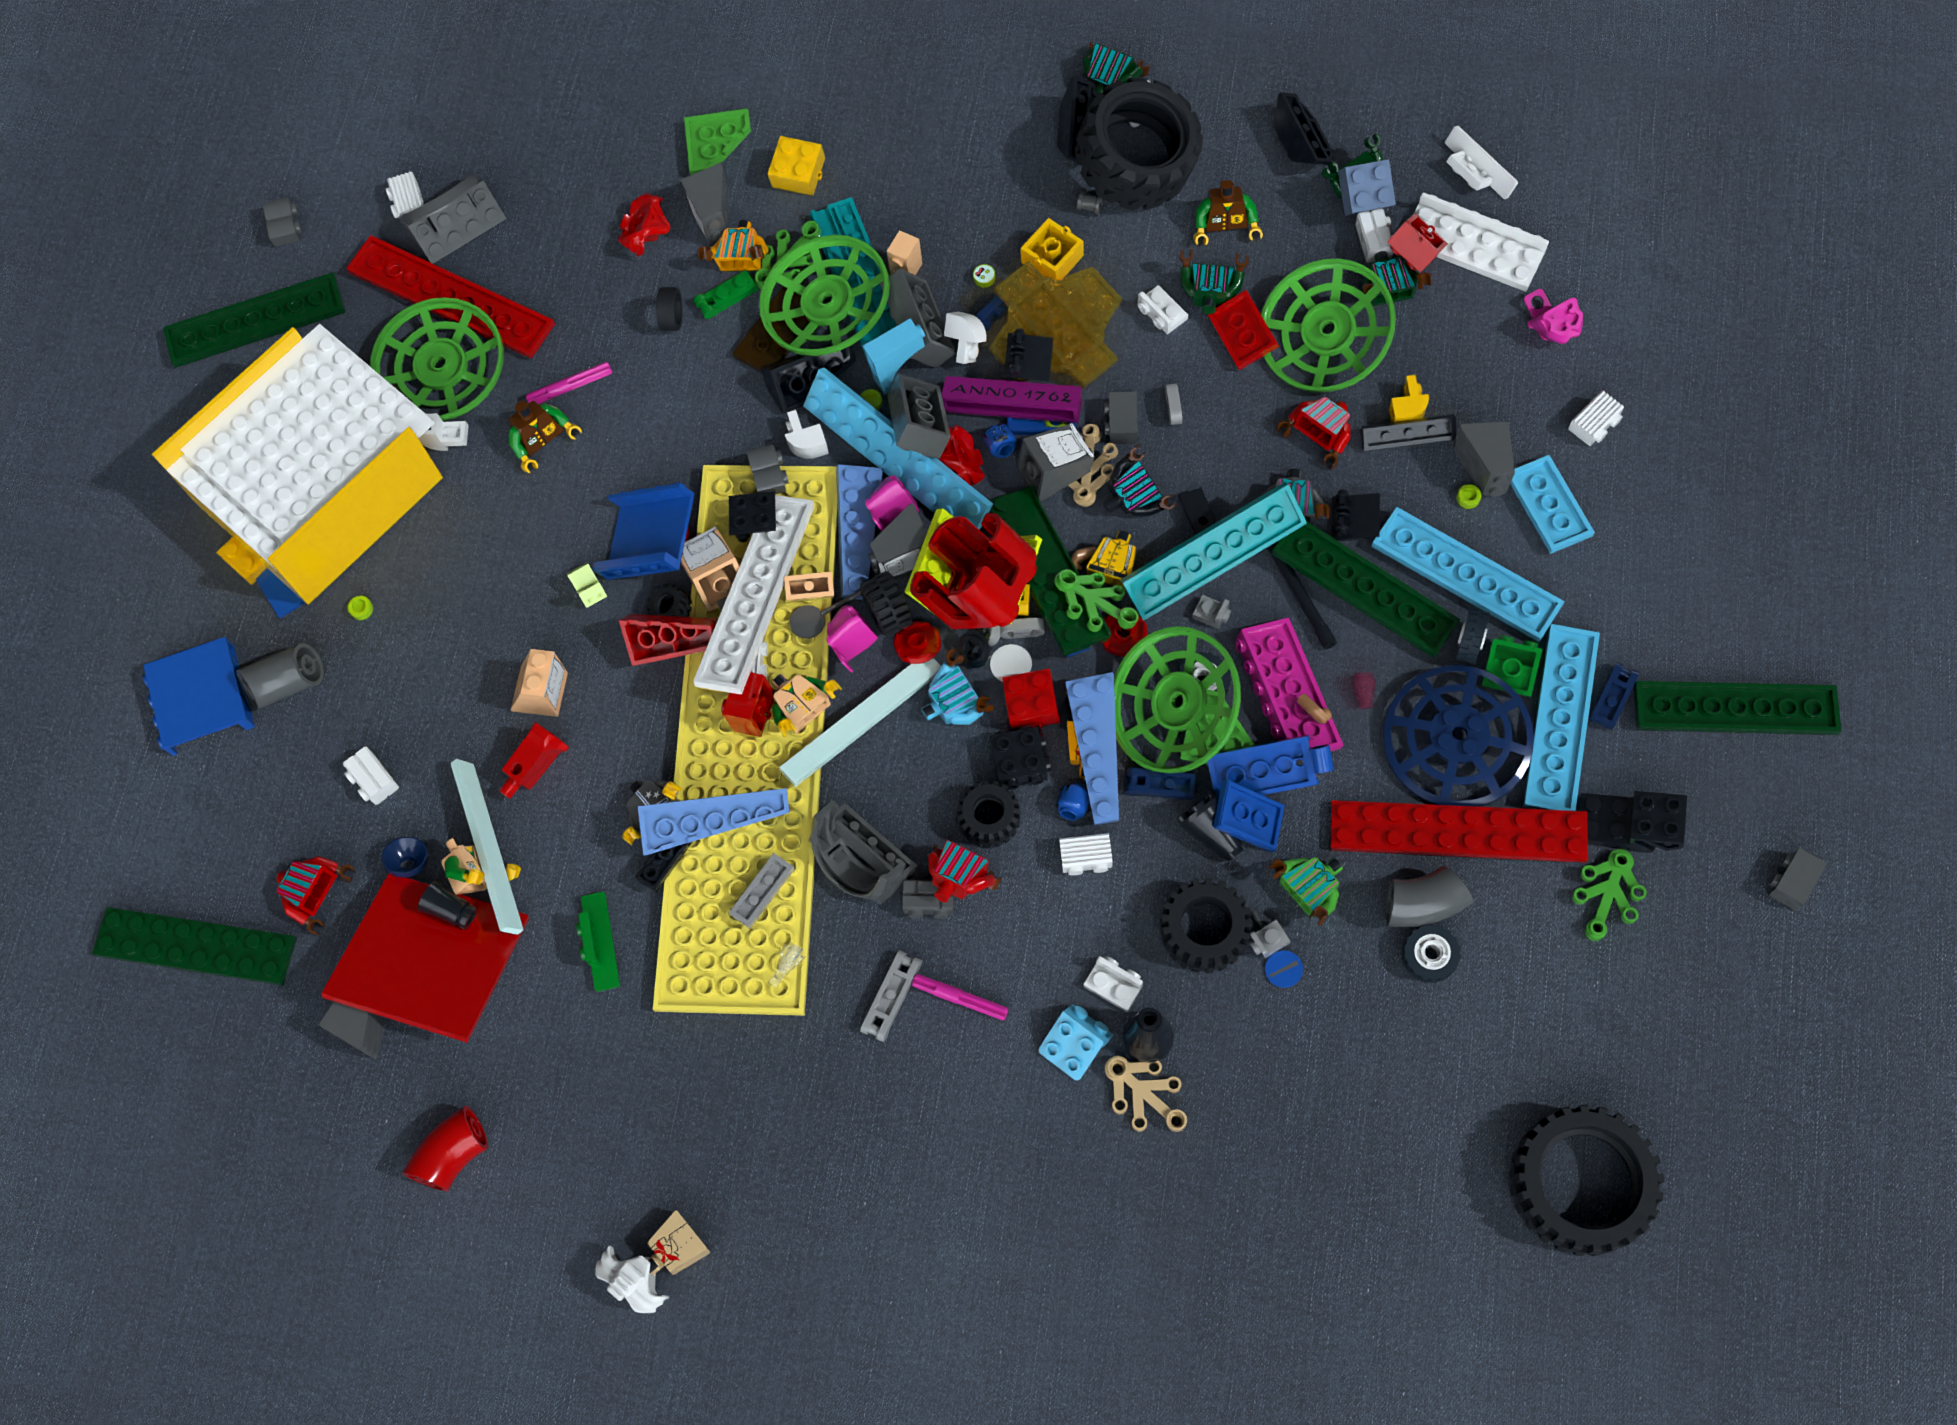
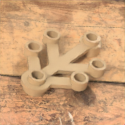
M1087 424L1083 427L1081 434L1088 448L1092 449L1094 454V446L1100 441L1102 434L1097 425ZM1108 443L1103 447V453L1092 462L1091 471L1082 476L1081 484L1074 481L1068 485L1074 491L1073 498L1078 505L1083 507L1091 506L1096 500V491L1110 480L1111 473H1105L1108 470L1113 471L1114 466L1106 463L1118 455V449L1115 444ZM1114 449L1112 453H1107L1108 450ZM1101 468V475L1091 483L1092 476Z
M1113 1056L1105 1064V1074L1113 1081L1114 1085L1113 1111L1116 1114H1124L1127 1111L1128 1103L1124 1099L1125 1082L1132 1089L1134 1111L1132 1128L1135 1131L1142 1132L1147 1127V1119L1144 1117L1143 1099L1166 1119V1125L1171 1131H1182L1187 1124L1186 1114L1179 1109L1171 1110L1151 1092L1167 1090L1170 1093H1177L1181 1089V1080L1178 1077L1172 1076L1163 1080L1139 1081L1132 1075L1133 1073L1147 1072L1151 1076H1157L1162 1070L1160 1061L1129 1063L1122 1056ZM1153 1063L1159 1066L1156 1072H1152L1149 1069V1066ZM1116 1065L1121 1066L1123 1069L1119 1074L1113 1072V1067ZM1176 1081L1179 1085L1178 1088L1171 1089L1169 1082ZM1117 1102H1123L1125 1104V1108L1123 1110H1117L1115 1108V1104ZM1178 1117L1181 1120V1124L1174 1126L1171 1122L1172 1118ZM1137 1119H1142L1145 1124L1143 1127L1138 1128L1134 1122Z

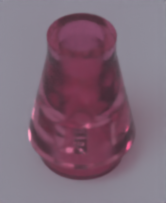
M1373 673L1354 674L1352 684L1358 702V709L1373 708L1376 684Z

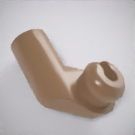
M1094 546L1078 549L1070 557L1078 573L1082 570L1080 565L1082 561L1091 559L1096 551Z
M1302 694L1298 698L1297 703L1317 723L1325 724L1331 719V711L1328 708L1321 709L1307 694Z

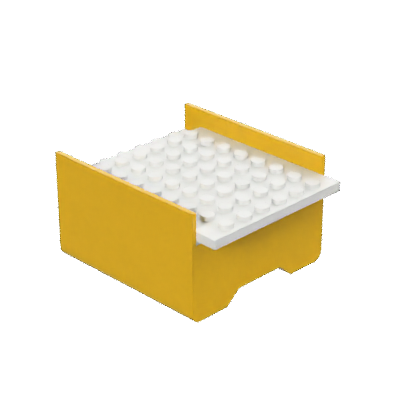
M318 324L303 339L297 330L292 327L152 453L154 458L192 500L232 536L216 552L250 585L268 568L307 605L316 599L443 479L441 473L419 441V438L435 424L433 420L321 324Z

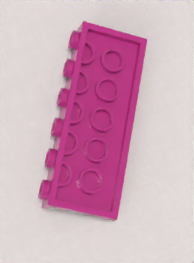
M1289 617L1241 629L1235 639V647L1237 652L1241 653L1244 660L1246 673L1251 677L1253 691L1259 696L1262 712L1269 720L1272 736L1279 741L1309 735L1310 748L1329 744L1330 751L1341 749L1343 742L1332 717L1325 724H1319L1297 703L1298 698L1302 694H1307L1321 709L1328 708Z

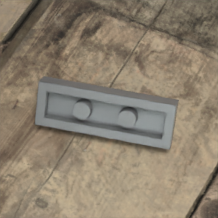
M773 853L729 911L730 916L750 929L795 870L794 866Z

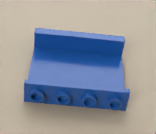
M674 482L671 485H657L653 488H639L636 491H621L618 494L609 495L608 500L620 507L609 560L594 562L592 571L606 580L679 570L695 493L686 488L684 484Z
M226 637L143 665L145 671L143 680L150 692L148 701L155 713L152 719L160 734L157 740L162 750L165 749L172 756L177 755L175 746L237 724H240L245 730L255 727L248 698L236 673L240 666L235 646Z

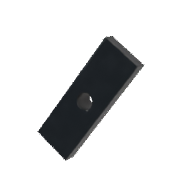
M1202 487L1179 495L1195 535L1216 523Z
M692 842L652 853L635 879L657 893ZM665 852H670L669 856L663 857Z

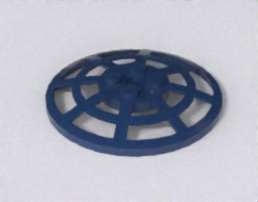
M1454 665L1426 671L1409 681L1397 693L1385 718L1383 743L1387 761L1394 775L1416 797L1432 805L1482 807L1502 798L1521 780L1533 754L1534 733L1529 712L1522 699L1511 686L1488 671L1475 667ZM1445 672H1468L1465 685L1453 684L1435 689L1427 680V678ZM1477 675L1497 683L1509 693L1512 699L1500 704L1489 693L1476 688ZM1418 684L1426 695L1415 705L1410 717L1395 716L1396 709L1403 697L1411 688ZM1449 692H1464L1461 704L1447 706L1440 696ZM1475 694L1485 699L1494 708L1481 714L1478 710L1471 707L1473 695ZM1429 701H1432L1439 711L1432 722L1417 719L1422 708ZM1519 707L1526 725V746L1512 741V726L1507 712ZM1500 716L1504 726L1505 739L1490 735L1488 722ZM1392 725L1407 727V743L1412 756L1401 764L1397 761L1392 746ZM1457 728L1463 729L1466 732V738L1457 740L1453 737L1452 731ZM1415 729L1429 731L1431 745L1421 751L1418 750L1415 742ZM1488 745L1502 749L1498 759L1489 768L1481 757ZM1509 752L1524 756L1515 775L1500 788L1493 774L1504 764ZM1436 753L1440 758L1448 762L1445 774L1434 769L1425 760ZM1473 762L1479 772L1476 775L1467 777L1455 776L1458 764ZM1419 765L1429 776L1442 781L1440 797L1420 788L1406 775V772ZM1484 780L1491 794L1472 800L1450 799L1453 784L1469 785Z

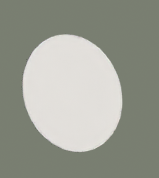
M1013 644L998 648L990 660V668L993 675L1002 682V677L1030 672L1032 667L1029 653L1023 647Z

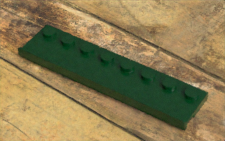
M1030 485L1028 488L989 500L993 503L989 513L999 515L1020 536L1037 535L1042 539L1035 562L1037 570L1034 577L1027 584H1030V593L1062 654L1067 656L1087 649L1094 643L1106 642L1110 638L1111 632L1097 606L1098 615L1103 620V625L1098 632H1092L1087 628L1089 617L1083 598L1076 593L1077 602L1082 606L1083 611L1078 619H1071L1067 616L1069 606L1065 593L1055 586L1054 579L1057 573L1065 569L1072 570L1077 576L1080 575L1032 486Z

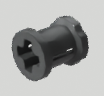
M1081 191L1077 202V211L1083 209L1099 215L1103 198Z

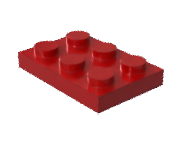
M1247 290L1218 306L1213 314H1207L1239 371L1279 347Z

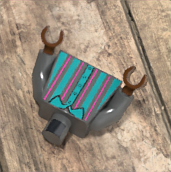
M1289 469L1287 471V478H1278L1276 485H1271L1265 491L1267 493L1286 482L1289 484L1307 522L1313 523L1314 514L1316 520L1319 519V516H1325L1326 519H1329V505L1324 504L1317 490L1312 488L1311 481L1301 480V470Z

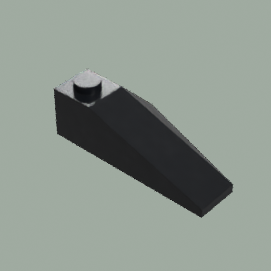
M829 344V345H826V346H823V347H820V348H816V349L826 348V347H830V346H833V345H832V344ZM851 345L827 355L810 356L797 354L763 366L760 369L767 390L782 413H787L804 405L819 369L825 368L835 377H838L856 361V357Z

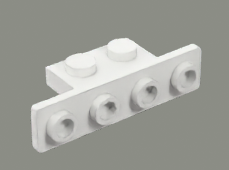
M1455 126L1445 141V144L1455 154L1450 155L1446 162L1455 173L1460 174L1467 181L1468 185L1476 191L1490 186L1503 199L1509 198L1518 181L1463 129Z

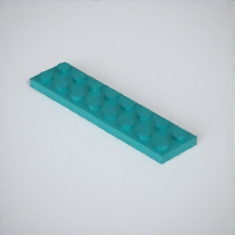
M1284 482L1122 578L1121 582L1139 616L1144 621L1304 526L1307 522L1289 484Z

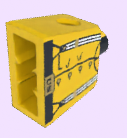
M1118 531L1115 540L1108 537L1103 538L1087 565V575L1099 572L1105 577L1104 583L1113 586L1120 585L1124 588L1121 579L1133 572L1136 547L1128 544L1131 535L1125 531Z

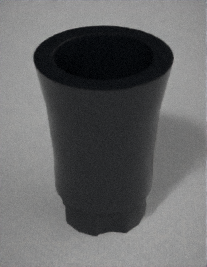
M436 880L427 887L418 904L419 912L432 915L465 930L469 928L477 915V907L470 905V902L455 895Z

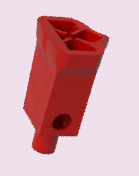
M534 721L525 739L502 768V771L509 775V778L499 791L511 799L521 785L531 790L559 754L566 752L569 746Z

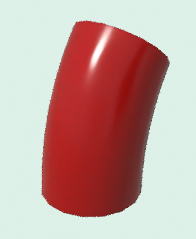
M463 1106L440 1122L417 1147L402 1174L428 1187L448 1192L461 1170L473 1158L488 1148L485 1131L475 1113L468 1106Z

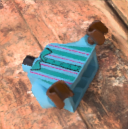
M951 649L946 653V661L939 668L930 684L928 693L932 702L921 708L928 721L940 714L945 724L970 725L984 714L983 711L992 712L994 709L993 705L985 706V703L990 698L985 696L978 698L958 666L955 667L954 664L962 663L964 660L963 655H959L956 660L954 659L957 649Z

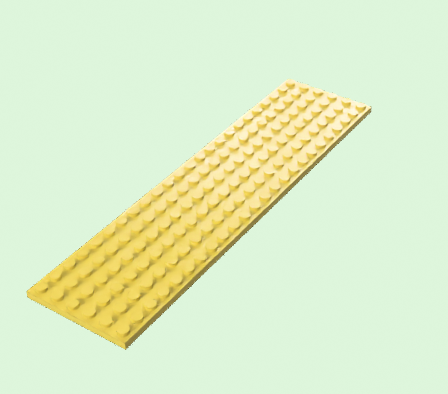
M703 465L697 536L716 527L740 567L753 533L750 534L747 542L744 543L739 542L735 535L729 536V496L758 493L751 466ZM780 466L781 471L786 470L789 484H785L786 492L775 495L813 500L814 502L813 512L788 576L832 572L834 587L838 527L836 467ZM692 584V604H690L692 610L689 612V617L719 619L721 614L720 608L718 607L708 612ZM784 584L774 614L763 638L764 642H768V656H764L763 664L767 665L766 679L775 693L778 689L772 682L780 674H783L789 681L796 675L827 681L830 646L826 641L827 624L831 622L832 611L824 615L825 626L822 632L810 639L798 637L793 633L790 627V617L797 608L804 605H812L822 611L832 606L833 598L787 602ZM705 651L685 655L674 782L682 789L675 796L681 801L787 788L790 813L693 841L664 882L653 1010L654 1012L805 1016L815 856L812 844L809 842L813 817L819 811L821 768L795 787L784 776L779 767L824 733L825 710L797 734L792 729L788 730L786 737H783L778 726L774 723L772 706L770 709L772 716L766 722L762 737L734 732L721 712L722 703L727 699L729 692L700 688L694 685L693 680ZM774 853L794 866L795 870L749 929L730 916L729 911Z

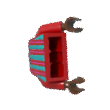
M1326 397L1317 401H1303L1288 416V420H1282L1278 423L1277 429L1280 432L1282 428H1288L1283 434L1284 438H1288L1292 433L1291 426L1294 424L1293 427L1327 451L1332 449V453L1326 454L1324 457L1323 466L1328 459L1334 461L1331 470H1333L1338 462V454H1342L1351 437V426L1348 423L1350 414L1347 412V405L1342 401H1338L1335 404Z
M948 839L943 849L937 848V845L934 844L931 853L928 855L929 873L933 876L932 884L938 887L934 895L939 901L944 903L949 900L951 895L964 899L968 894H975L985 888L996 890L1002 878L994 877L992 870L987 874L988 859Z
M321 856L306 859L303 862L294 861L287 871L283 870L277 875V882L279 883L277 893L282 896L281 903L285 913L301 925L306 924L310 933L320 935L314 931V926L319 923L326 927L325 923L318 919L312 920L309 917H314L338 876L334 874L335 872L340 874L345 882H352V878L344 876L347 871L354 873L356 871L351 865L346 864L341 867L338 866L337 862Z

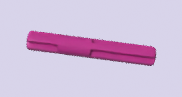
M608 362L601 363L526 394V399L528 403L531 401H535L537 404L608 376L612 374V370Z
M916 974L913 979V987L931 993L934 996L963 1005L1002 1021L1007 1017L1008 1008L920 974Z

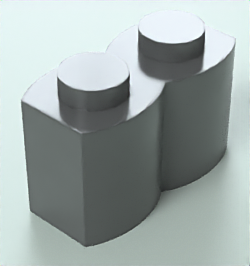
M289 197L264 202L263 210L267 231L274 247L301 241L300 234L303 233L300 221H297V216L299 215L297 204L295 202L292 203Z
M774 444L746 451L757 492L775 491V494L786 492L785 484H789L786 470H780L779 464H783L780 450L775 451Z

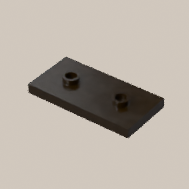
M782 287L769 304V314L783 312V299L787 290L785 287ZM796 293L792 296L790 310L801 307V296ZM805 315L792 318L795 325L802 331L810 323ZM760 316L732 354L735 359L761 372V367L784 359L790 351L781 347L771 338ZM785 320L771 322L778 336L789 345L798 337L790 330Z

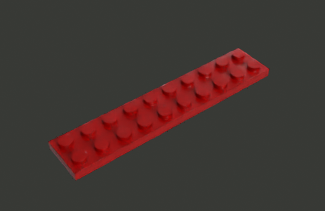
M372 235L369 236L346 268L349 274L413 304L433 298H454L469 302L480 308L490 317L500 333L503 346L530 359L533 358L555 325L551 318ZM451 308L430 310V312L456 323L460 322L464 312ZM472 314L468 328L490 340L494 338L488 326Z
M1332 800L1330 851L1586 863L1588 861L1587 811Z

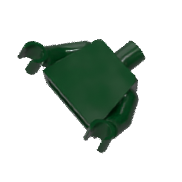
M1378 134L1372 135L1374 144L1370 142L1369 137L1365 138L1364 145L1366 148L1371 149V152L1366 150L1341 169L1383 161L1381 150L1377 149L1381 141ZM1332 162L1328 164V168L1322 170V176L1331 179V186L1337 196L1342 199L1338 171L1341 169L1338 168L1336 163Z

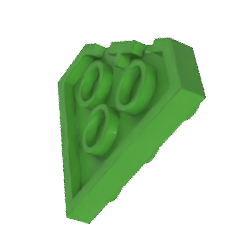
M748 108L684 117L690 175L720 162L722 164L751 132Z
M1207 689V703L1217 705L1218 692ZM1225 701L1224 707L1230 708ZM1204 714L1198 723L1202 734L1208 729L1215 715ZM1221 717L1217 728L1205 741L1208 752L1220 740L1230 718ZM1238 719L1227 742L1219 752L1254 745ZM1186 730L1184 744L1194 741L1190 730ZM1197 748L1182 752L1180 759L1192 762L1199 760Z

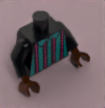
M1136 444L1131 452L1120 459L1113 468L1110 475L1111 483L1108 485L1112 496L1103 501V505L1109 513L1120 507L1125 514L1131 513L1135 517L1152 516L1164 511V509L1169 510L1177 506V503L1174 505L1168 504L1167 499L1174 495L1168 494L1163 497L1140 462L1145 456L1146 451L1142 455H1137L1135 450L1140 446L1139 444Z

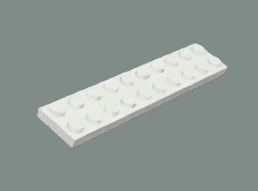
M775 495L776 531L753 533L693 680L695 687L742 695L784 587V576L789 574L813 512V500Z

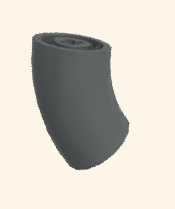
M305 643L277 652L236 671L238 680L247 698L257 711L319 685L324 676L320 656L314 648Z
M1440 866L1435 871L1418 878L1405 880L1391 879L1386 899L1385 923L1386 926L1417 927L1433 924L1460 913L1473 904V899L1463 881L1445 866Z

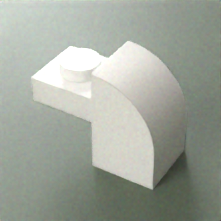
M963 312L946 314L944 336L959 340L956 362L961 364L976 362L979 353L978 343L986 342V331L982 322L974 315Z
M796 410L787 412L789 421L785 422L788 430L785 438L790 451L804 459H813L829 454L820 424L802 429Z
M437 413L426 414L435 424L419 438L423 446L434 450L448 451V446L467 445L469 425L466 421L443 422Z

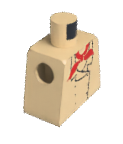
M677 1210L672 1213L647 1243L655 1253L648 1259L650 1262L649 1273L653 1276L665 1266L672 1275H675L710 1253Z

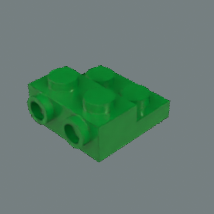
M1499 635V639L1493 638L1486 671L1501 678L1517 694L1531 697L1542 649L1538 648V643L1524 640L1522 645L1513 643L1514 638ZM1484 677L1482 686L1506 691L1497 683Z

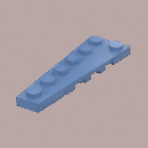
M839 464L836 467L841 598L844 599L860 591V583L869 579L871 561L868 554L872 553L870 543L874 540L876 523L873 521L870 511L865 505V500L869 499L871 492L875 491L880 485L882 468ZM862 595L855 598L859 600H864Z
M1113 672L1066 681L1094 825L1119 821Z
M787 788L638 806L643 855H649L790 813Z

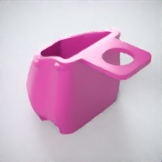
M1537 289L1524 297V303L1532 316V319L1528 321V327L1536 330L1541 339L1565 344L1570 338L1580 335L1583 326V312L1579 309L1576 298H1570L1552 307L1542 289ZM1534 296H1539L1543 300V306L1540 309H1535L1531 305V300Z
M896 475L885 478L875 491L871 492L869 499L865 500V505L869 509L873 521L881 531L909 504L913 503L917 512L920 511L916 501Z
M844 605L839 609L831 622L827 624L826 641L834 650L841 663L851 673L854 672L848 662L869 648L878 639V636L854 606Z

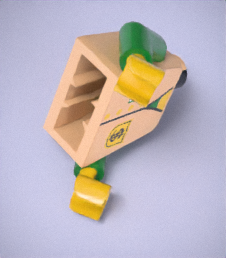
M783 674L778 675L772 682L778 689L773 695L775 700L772 706L774 723L778 726L783 737H786V732L791 729L797 734L831 705L826 694L831 699H834L835 695L833 692L838 689L841 691L842 688L833 679L825 681L809 676L804 678L801 675H796L789 681Z
M454 837L447 841L446 845L451 853L442 859V866L455 895L485 891L487 889L484 879L485 873L482 872L475 845L464 846L459 837ZM511 863L507 864L505 870L509 881L519 877L520 866Z

